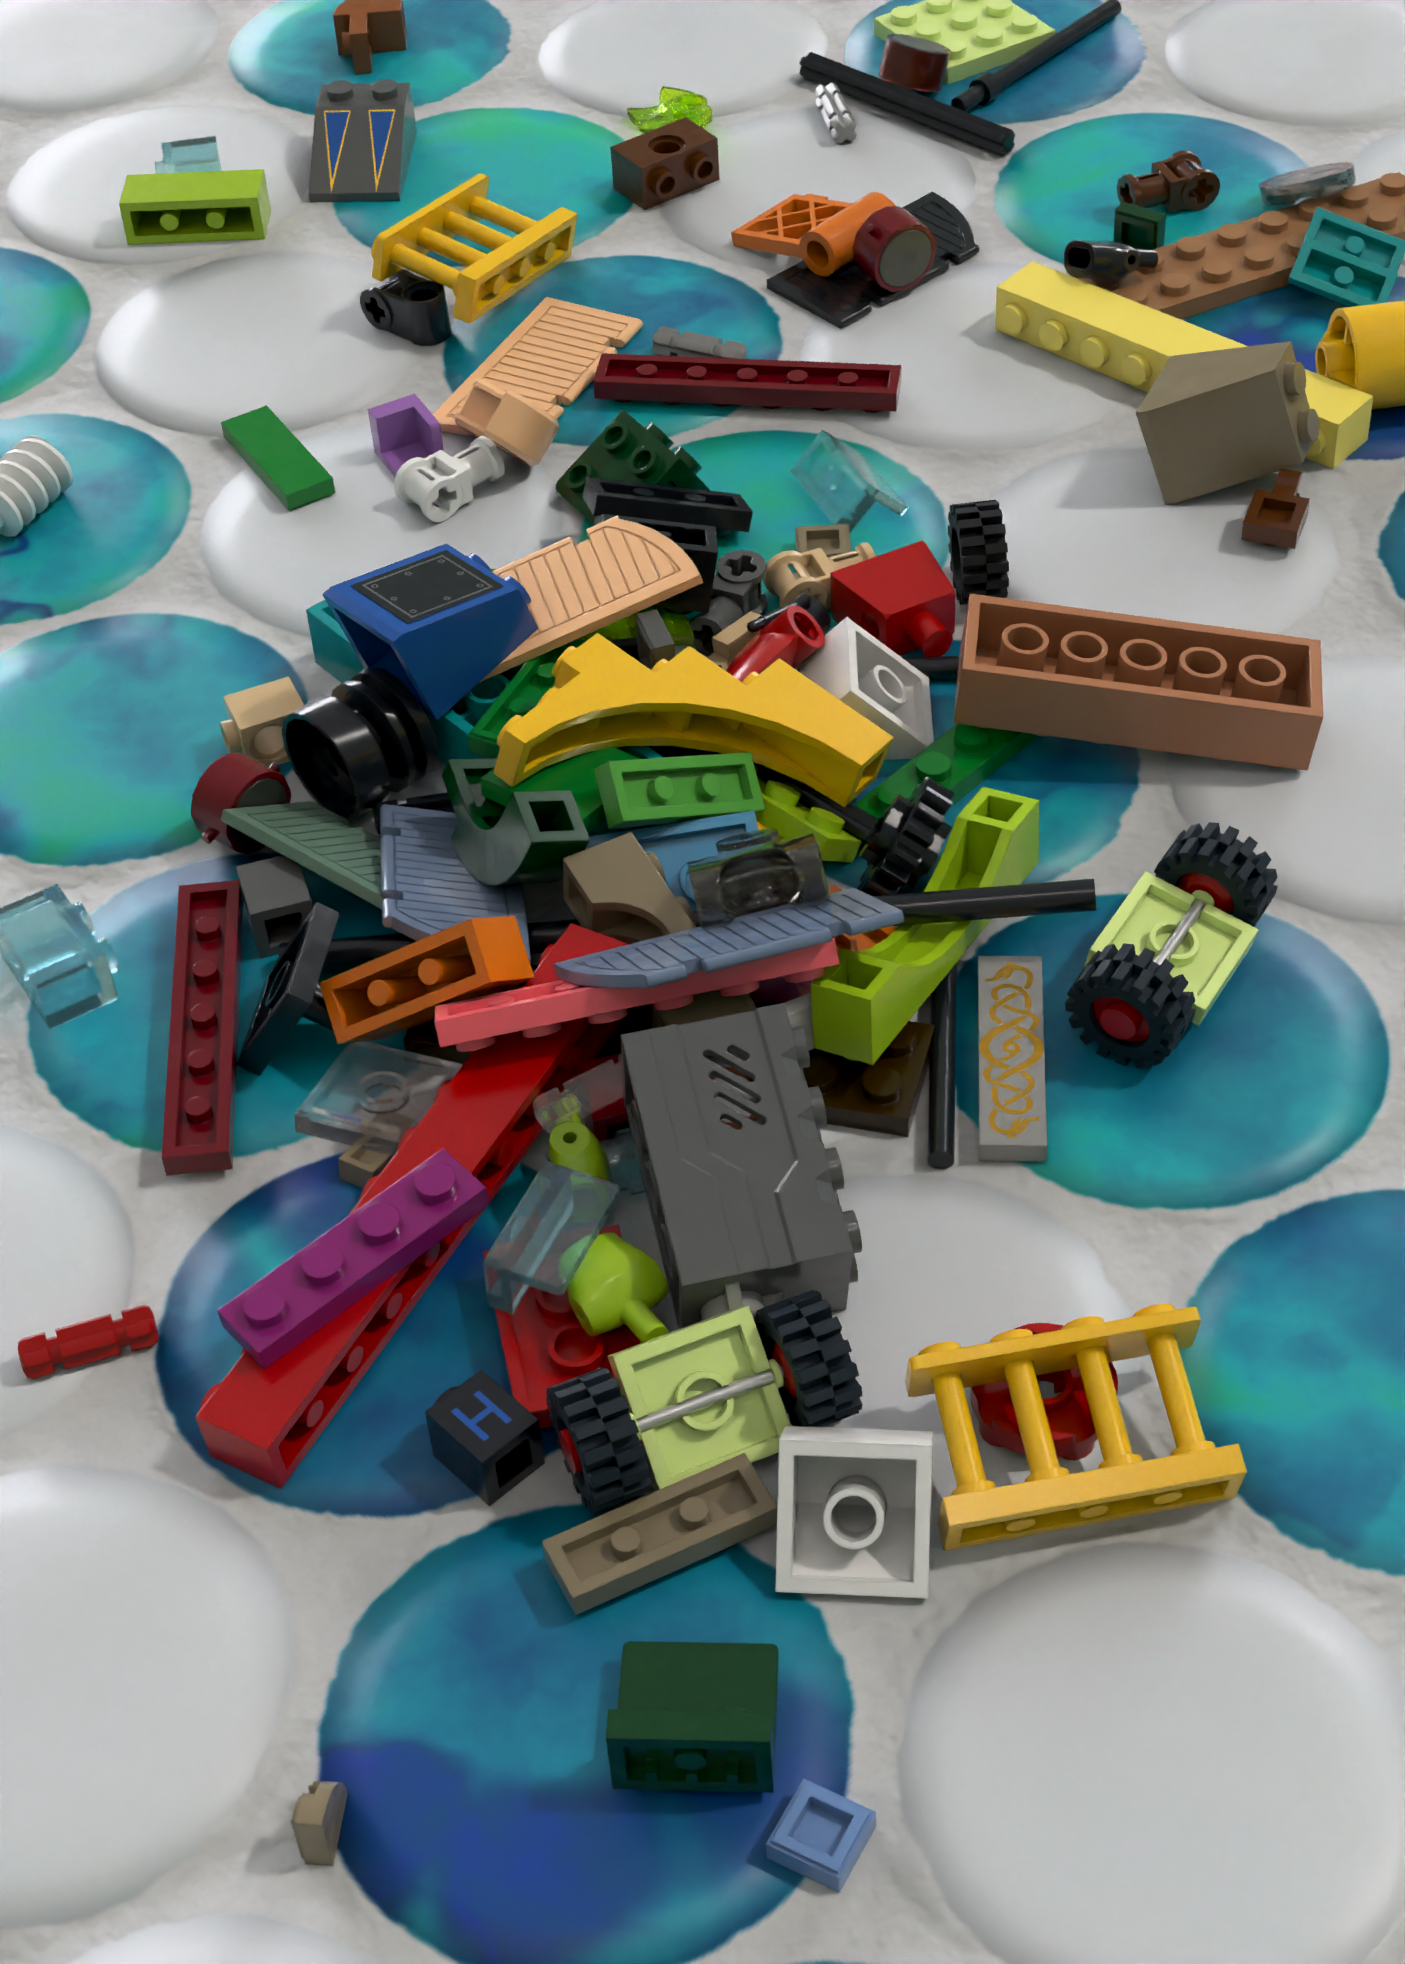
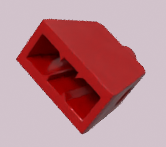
M923 540L830 573L831 617L836 623L839 624L848 617L899 656L919 649L926 657H936L944 655L950 649L953 642L952 635L955 632V592L928 545Z

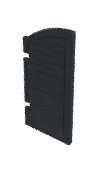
M931 192L902 207L927 226L936 239L937 251L934 263L922 280L915 286L905 291L890 292L879 286L864 273L854 260L830 276L821 277L812 272L803 260L767 279V289L836 327L843 328L870 313L872 308L869 303L873 302L878 306H883L948 270L949 264L946 262L947 260L959 264L979 253L980 249L974 243L973 232L964 215L945 198Z

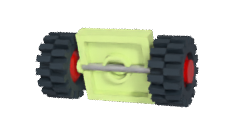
M1209 822L1204 830L1200 823L1190 826L1187 832L1183 830L1155 868V876L1147 871L1143 873L1089 949L1084 964L1085 968L1067 993L1069 998L1065 1002L1066 1011L1073 1012L1068 1020L1073 1029L1081 1027L1085 1029L1079 1038L1086 1045L1092 1041L1100 1045L1096 1052L1097 1054L1106 1059L1110 1052L1117 1054L1116 1063L1127 1066L1132 1058L1136 1068H1147L1150 1062L1156 1066L1162 1063L1166 1056L1170 1055L1190 1025V1022L1198 1026L1201 1024L1252 947L1259 930L1255 928V925L1277 891L1278 886L1273 885L1278 878L1276 869H1266L1271 861L1266 851L1257 855L1253 852L1258 844L1253 838L1249 836L1243 843L1236 839L1240 830L1229 826L1225 833L1222 834L1220 833L1219 823Z
M812 1289L761 1308L755 1313L759 1321L756 1325L749 1306H742L609 1355L608 1359L615 1376L613 1379L610 1371L602 1367L547 1388L546 1393L548 1397H546V1402L551 1412L549 1414L551 1425L557 1433L555 1438L559 1449H562L568 1473L571 1472L573 1485L577 1493L581 1494L582 1503L586 1509L589 1508V1512L592 1515L649 1494L652 1486L654 1491H658L743 1453L746 1454L751 1463L779 1452V1438L785 1426H791L790 1423L793 1426L824 1427L859 1413L863 1405L859 1397L863 1395L862 1387L855 1379V1377L859 1376L857 1365L851 1361L849 1352H852L848 1339L844 1340L841 1335L842 1326L837 1316L832 1318L831 1306L826 1299L822 1300L821 1293Z

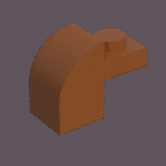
M346 0L334 10L333 20L338 54L344 55L345 59L353 58L355 75L372 73L373 53L406 50L407 29L403 0Z

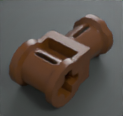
M1181 150L1171 155L1167 160L1152 163L1151 173L1137 177L1131 173L1122 175L1117 183V196L1120 204L1126 202L1143 208L1162 205L1169 213L1186 208L1192 211L1202 210L1214 202L1220 190V181L1216 174L1211 170L1203 169L1199 158L1189 150Z

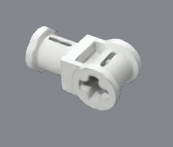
M482 435L471 442L469 448L454 456L439 450L426 458L415 457L409 459L397 471L394 479V490L396 495L404 502L416 503L421 506L422 513L431 521H446L456 513L460 506L474 499L472 487L486 480L494 482L505 474L503 458L496 445L489 438Z

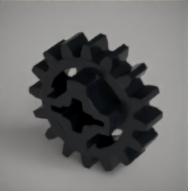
M925 777L922 783H918L910 798H904L897 794L891 805L884 809L879 816L866 844L860 852L859 856L868 861V867L860 877L859 881L861 882L857 888L858 890L871 896L897 894L900 886L904 887V885H907L913 889L918 880L924 874L927 875L938 858V853L952 828L944 822V815L952 805L953 801L951 799L954 792L933 779Z

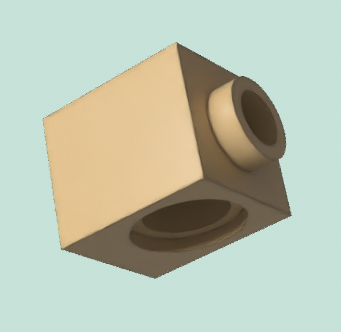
M289 676L223 696L228 720L219 722L229 754L236 752L247 755L267 767L272 763L279 765L290 761L285 751L282 737L283 721L288 715L303 707L304 703Z

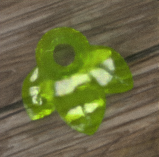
M665 86L659 92L660 105L648 108H627V115L634 125L639 126V132L647 133L684 117H687L703 129L713 120V111L708 105L706 97L687 90Z

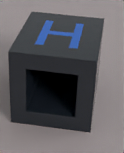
M482 1370L478 1371L460 1386L446 1390L436 1400L435 1404L425 1411L433 1456L488 1506H491L545 1464L539 1420Z

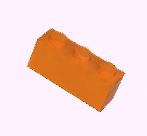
M501 916L468 919L324 980L319 985L337 1044L385 1039L434 1019L435 1006L495 994L533 979L534 974L516 917Z

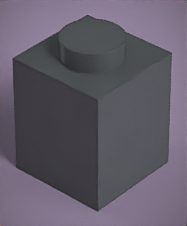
M284 855L236 866L246 914L260 959L278 955L280 943L290 942L313 908L300 864Z

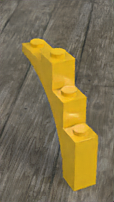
M596 633L579 647H568L559 656L553 667L552 675L556 678L554 686L542 696L535 708L523 717L520 715L513 716L504 725L497 738V745L500 747L493 774L513 787L544 767L583 753L599 751L610 747L676 746L722 754L751 752L754 763L761 764L803 782L843 807H846L877 779L894 737L780 658L760 674L753 671L743 682L690 646L686 647L670 661L666 659L660 660L650 670L602 635Z

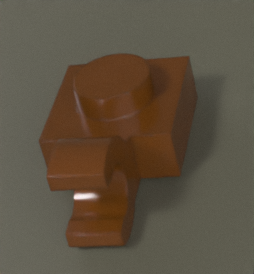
M1280 469L1272 492L1260 489L1255 490L1243 521L1242 540L1263 543L1268 546L1296 549L1308 516L1310 498L1300 497V494L1297 493L1302 478V471Z

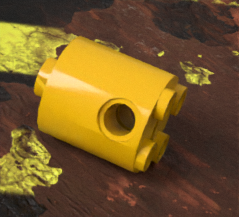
M1405 300L1336 308L1330 316L1327 331L1316 347L1315 364L1317 374L1372 395V410L1405 406Z

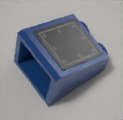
M447 543L331 586L322 594L365 669L370 666L384 668L399 678L416 697L424 712L436 720L441 718L538 629L528 608L531 598L516 579L511 576H506L504 579L499 577L476 554L471 553L467 557Z

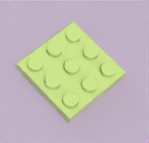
M925 0L910 6L896 7L890 13L874 18V34L889 45H891L892 36L905 35L932 41L946 48L939 79L947 85L1010 63L1055 34L1053 28L1015 5L1011 0Z

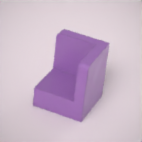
M416 394L368 409L374 452L394 477L400 467L409 459L415 457L426 458L439 450L444 451L440 424Z

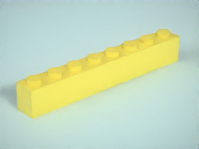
M1034 261L998 285L996 290L997 331L1147 393L1170 356L1248 347ZM1305 369V393L1310 409H1315L1319 418V436L1313 442L1305 458L1334 469L1368 440L1373 396Z

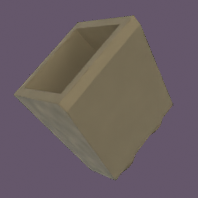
M1291 341L1169 357L1136 411L1165 505L1176 504L1303 463L1313 442L1319 436V418L1315 409H1310L1305 393V369L1301 362L1296 361Z

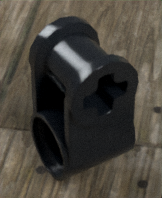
M401 269L390 276L389 282L379 288L370 287L361 293L360 305L366 319L379 330H386L420 346L442 343L452 333L445 289L442 284Z

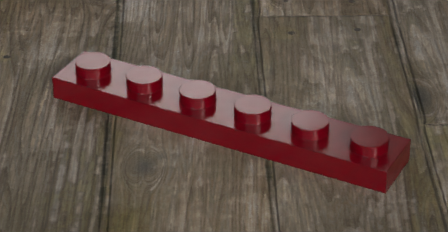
M602 353L594 376L593 387L595 399H612L616 402H630L633 400L661 401L671 405L682 402L711 403L719 407L733 404L759 405L769 409L807 407L818 411L854 409L863 410L868 413H878L882 411H897L902 383V365Z
M239 880L179 885L161 1157L166 1176L233 1169L244 902Z

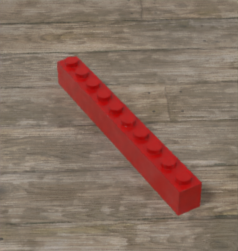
M571 923L555 944L549 945L544 950L538 967L533 972L534 978L526 981L522 988L562 980L556 976L553 963L628 945V943ZM587 1017L561 1022L562 1029L558 1032L535 1038L523 1037L522 1031L495 1036L496 1043L489 1047L470 1051L469 1058L453 1079L445 1081L440 1086L433 1105L418 1125L411 1127L404 1133L399 1142L397 1152L379 1176L372 1177L366 1183L359 1202L350 1214L442 1148L486 1187L489 1202H491L552 1118L554 1104L565 1100L577 1084L575 1064L594 1060L624 1018L603 1024H591L588 1022ZM486 1208L265 1370L243 1348L241 1357L223 1381L212 1386L205 1394L199 1412L195 1416L210 1456L282 1489Z

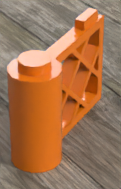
M871 192L854 203L828 200L826 196L806 194L804 196L793 194L731 232L733 245L803 258L805 264L812 272L821 277L830 276L854 260L853 244L855 236L872 213L884 207L895 206V204L885 195L878 192Z

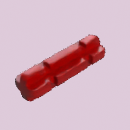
M141 1305L121 1311L123 1318L113 1320L111 1314L55 1329L57 1336L48 1339L45 1332L22 1338L18 1341V1355L22 1370L27 1378L35 1379L56 1373L55 1365L64 1363L67 1370L121 1355L120 1347L130 1345L131 1351L154 1346L159 1338L154 1314L149 1306Z

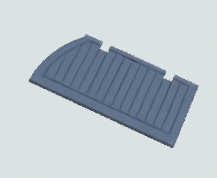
M388 804L382 805L380 807V834L382 835L380 839L381 893L384 899L382 901V924L387 928H392L411 939L419 941L471 918L515 916L529 962H531L522 884L487 885L477 880L467 870L451 839L458 824L455 813Z
M850 888L553 963L558 978L573 984L602 988H651L686 979L687 974L698 972L700 969L709 973L830 942L832 937L844 933L854 936L904 923V915L900 909L856 888Z

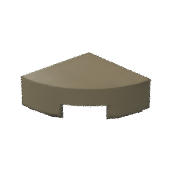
M313 1781V1785L308 1786L309 1793H303L297 1799L291 1824L301 1858H304L305 1864L333 1866L348 1791L342 1782Z

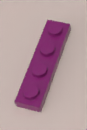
M442 1148L219 1308L217 1312L223 1328L265 1370L490 1205L486 1187Z

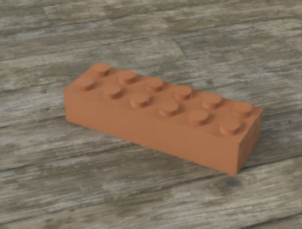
M969 595L960 646L953 723L979 728L1031 733L1038 736L1090 741L1097 744H1113L1150 749L1156 752L1202 756L1215 760L1254 763L1275 768L1284 767L1308 770L1323 720L1321 640L985 595Z

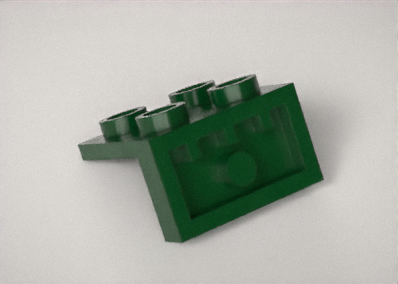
M626 1642L623 1645L618 1710L608 1709L606 1743L613 1789L774 1793L779 1669L778 1647L774 1644Z

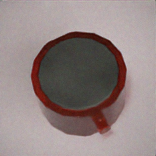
M903 34L887 35L878 76L890 83L910 89L928 92L941 91L951 50L939 43Z

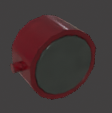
M899 206L884 207L872 213L858 229L853 244L854 261L859 268L879 286L890 292L905 291L918 284L931 269L937 251L936 239L930 229L910 212Z
M233 752L221 756L209 765L199 778L191 803V817L197 829L203 833L201 835L203 841L210 844L213 840H216L232 850L244 854L259 851L266 846L220 820L223 809L290 803L291 790L285 777L279 773L281 769L277 764L272 763L267 767L247 755Z

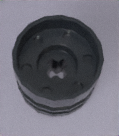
M374 666L366 668L351 678V680H346L334 688L331 696H319L288 715L283 721L282 737L285 751L294 772L304 788L319 805L347 819L348 823L373 809L376 803L386 801L390 791L398 793L413 784V781L416 782L436 769L439 758L437 741L426 713L416 697L402 681L384 668Z

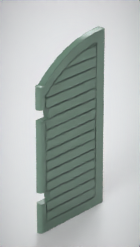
M313 801L223 809L220 821L382 909V901L384 899L381 893V838L362 827L350 828L347 819Z

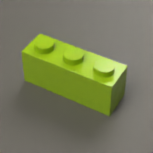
M264 169L127 175L119 201L127 245L265 239L271 213Z

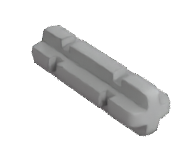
M832 82L826 87L820 84L815 90L818 96L815 102L821 110L820 112L833 139L839 144L846 139L852 142L857 136L854 130L857 124L838 86Z
M665 326L659 327L652 339L653 352L658 356H674L676 354L677 356L747 359V346L741 342L726 340V344H722V338L683 331V335H680L679 329Z

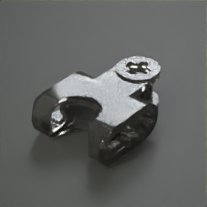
M777 829L745 832L717 841V856L687 862L701 928L734 921L735 917L765 908L783 905L801 906L830 899L820 849L813 833L781 841Z

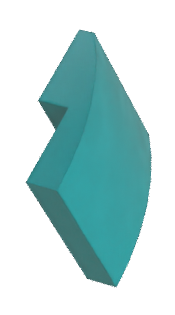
M1317 207L1287 283L1349 307L1386 303L1397 279L1398 270L1405 254V241Z

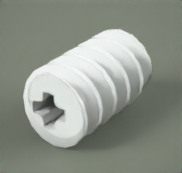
M25 437L0 459V534L4 536H16L23 529V525H28L35 518L36 514H40L48 506V502L56 500L60 496L61 491H65L73 484V473L69 463L59 451L41 437Z

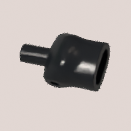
M1073 240L1068 243L1064 251V267L1070 276L1091 279L1098 285L1109 287L1120 283L1136 269L1153 270L1158 264V254L1155 250L1134 249L1127 244L1114 241Z

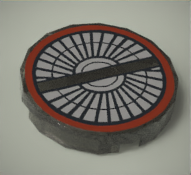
M1348 162L1331 163L1295 170L1272 177L1259 184L1262 202L1272 206L1296 203L1295 201H1299V198L1312 196V198L1317 197L1318 199L1351 188L1355 183V166L1353 163Z

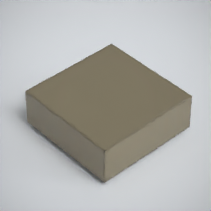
M849 525L795 527L796 551L802 553L821 548L827 557L850 552Z

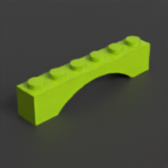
M982 787L956 817L945 849L923 892L1021 884L1039 863V800ZM992 919L898 926L886 939L869 949L850 951L841 948L837 953L839 964L825 967V974L814 979L811 983L814 1048L843 1056L849 1060L873 1065Z

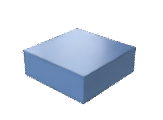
M803 1778L766 1843L767 1859L840 1893L876 1828V1812Z

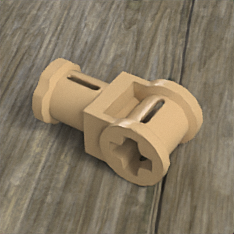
M868 542L855 546L854 551L832 557H827L821 548L802 553L793 550L783 551L774 555L766 563V575L762 581L771 594L779 597V607L791 603L800 594L806 593L808 596L820 601L828 610L831 609L830 573L876 557ZM788 566H792L796 573L793 574Z

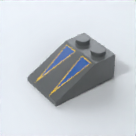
M384 79L373 84H352L346 80H338L321 86L315 106L309 181L310 202L400 201L417 133L411 83H397L394 80Z

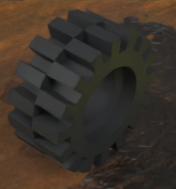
M988 500L950 505V512H948L950 543H948L951 554L952 581L954 588H956V597L959 600V604H968L970 594L1000 598L1007 597L1009 562L1006 552H1008V545L1005 542V524H1002L1003 514L1001 509H999L998 501Z

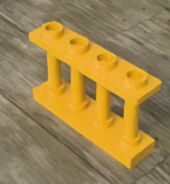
M479 173L378 234L371 249V256L374 259L372 278L382 282L401 269L406 268L453 289V294L456 296L453 317L470 324L571 256L578 213L560 207L537 222L488 200L489 176ZM483 218L518 235L512 238L478 223V221ZM460 235L493 251L485 254L452 239V237ZM432 251L467 268L459 271L425 254Z
M1155 1304L1137 1311L1130 1318L1104 1322V1319L1098 1316L1082 1317L1068 1322L1061 1330L1034 1335L1028 1329H1014L996 1335L989 1343L961 1347L957 1342H940L927 1346L918 1355L910 1357L905 1378L908 1396L917 1397L935 1393L957 1488L951 1492V1496L942 1497L937 1521L944 1551L1235 1498L1247 1473L1239 1444L1215 1448L1214 1442L1205 1440L1180 1349H1186L1193 1345L1201 1319L1197 1307L1175 1309V1306L1172 1304ZM1150 1355L1176 1449L1171 1452V1456L1143 1461L1140 1455L1133 1454L1108 1362ZM1079 1368L1104 1461L1098 1465L1096 1470L1069 1474L1067 1468L1060 1467L1036 1375ZM1007 1381L1030 1475L1025 1478L1024 1483L996 1488L994 1482L986 1480L964 1388Z

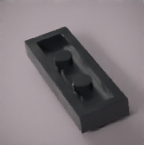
M586 477L583 499L593 516L609 514L716 527L717 536H728L731 534V530L749 532L753 511L742 496L735 493Z

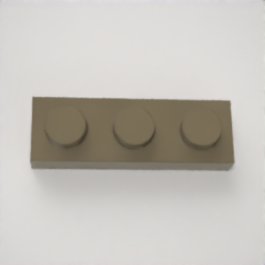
M743 1453L543 1540L544 1559L572 1611L577 1615L777 1526V1504L750 1460Z

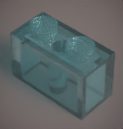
M58 884L0 908L1 956L49 1029L119 999L112 974L120 971V966L112 946L106 937L95 939L92 921L80 901L71 904Z

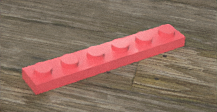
M832 937L830 942L709 973L700 969L698 972L687 974L686 979L651 988L590 987L557 980L435 1006L434 1022L440 1048L456 1045L457 1051H475L496 1043L495 1036L522 1031V1036L526 1038L542 1037L561 1030V1022L587 1017L588 1022L591 1024H603L626 1017L628 1015L627 1008L653 1003L656 1010L676 1009L694 1001L693 995L719 990L721 996L747 994L759 988L758 981L785 976V981L790 983L814 980L825 974L824 967L838 965L839 959L835 938Z

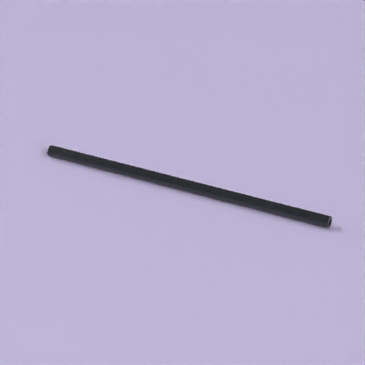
M1094 879L873 896L903 912L904 923L893 926L1097 911ZM795 902L692 910L696 927ZM577 919L527 923L530 954H542L549 945L555 944L571 923L581 926ZM402 933L333 938L322 970L355 968L412 944L416 940ZM289 942L280 943L279 956Z

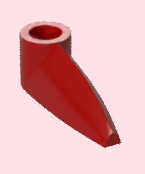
M791 605L742 647L726 672L743 682L753 671H756L758 674L762 673L779 658L796 669L824 645V633L818 622L807 610L797 605Z

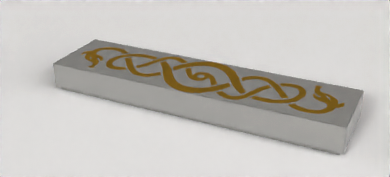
M978 956L979 1161L1046 1162L1042 956Z

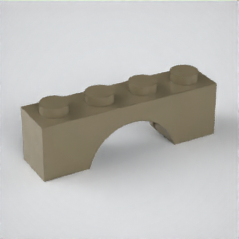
M632 832L563 858V899L581 927L628 944L696 928L694 914L690 905L683 896H674L666 884L665 873L659 859L651 851L645 853ZM719 990L693 995L694 1001L692 1003L671 1010H656L652 1003V1029L754 1011L756 1006L749 993L738 996H721Z

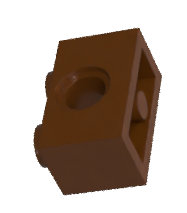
M687 117L610 147L613 188L643 210L720 180L718 138Z

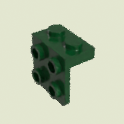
M624 410L614 418L556 483V491L593 525L596 516H593L583 499L586 477L663 486L669 482L674 487L711 490L696 475L702 469V466L680 446L674 452L671 451L669 448L674 443L655 424L650 422L644 428Z

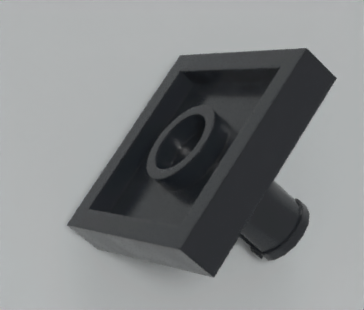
M317 902L268 972L237 1062L238 1066L260 1076L302 1017L334 1032L319 985L320 982L318 981L339 918V912Z

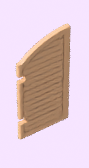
M546 297L433 413V416L438 420L441 432L472 435L456 424L454 416L456 413H460L474 389L473 383L476 380L484 379L506 392L510 389L515 391L557 420L564 412L563 408L557 405V403L570 406L594 380L601 354H617V350L610 347V345L623 348L643 327V322L637 318Z
M618 515L586 529L590 540L588 539L574 545L573 539L568 537L492 572L503 579L506 576L513 577L528 592L531 598L528 608L538 629L480 682L704 583L702 577L690 557L671 539L639 523L619 519Z

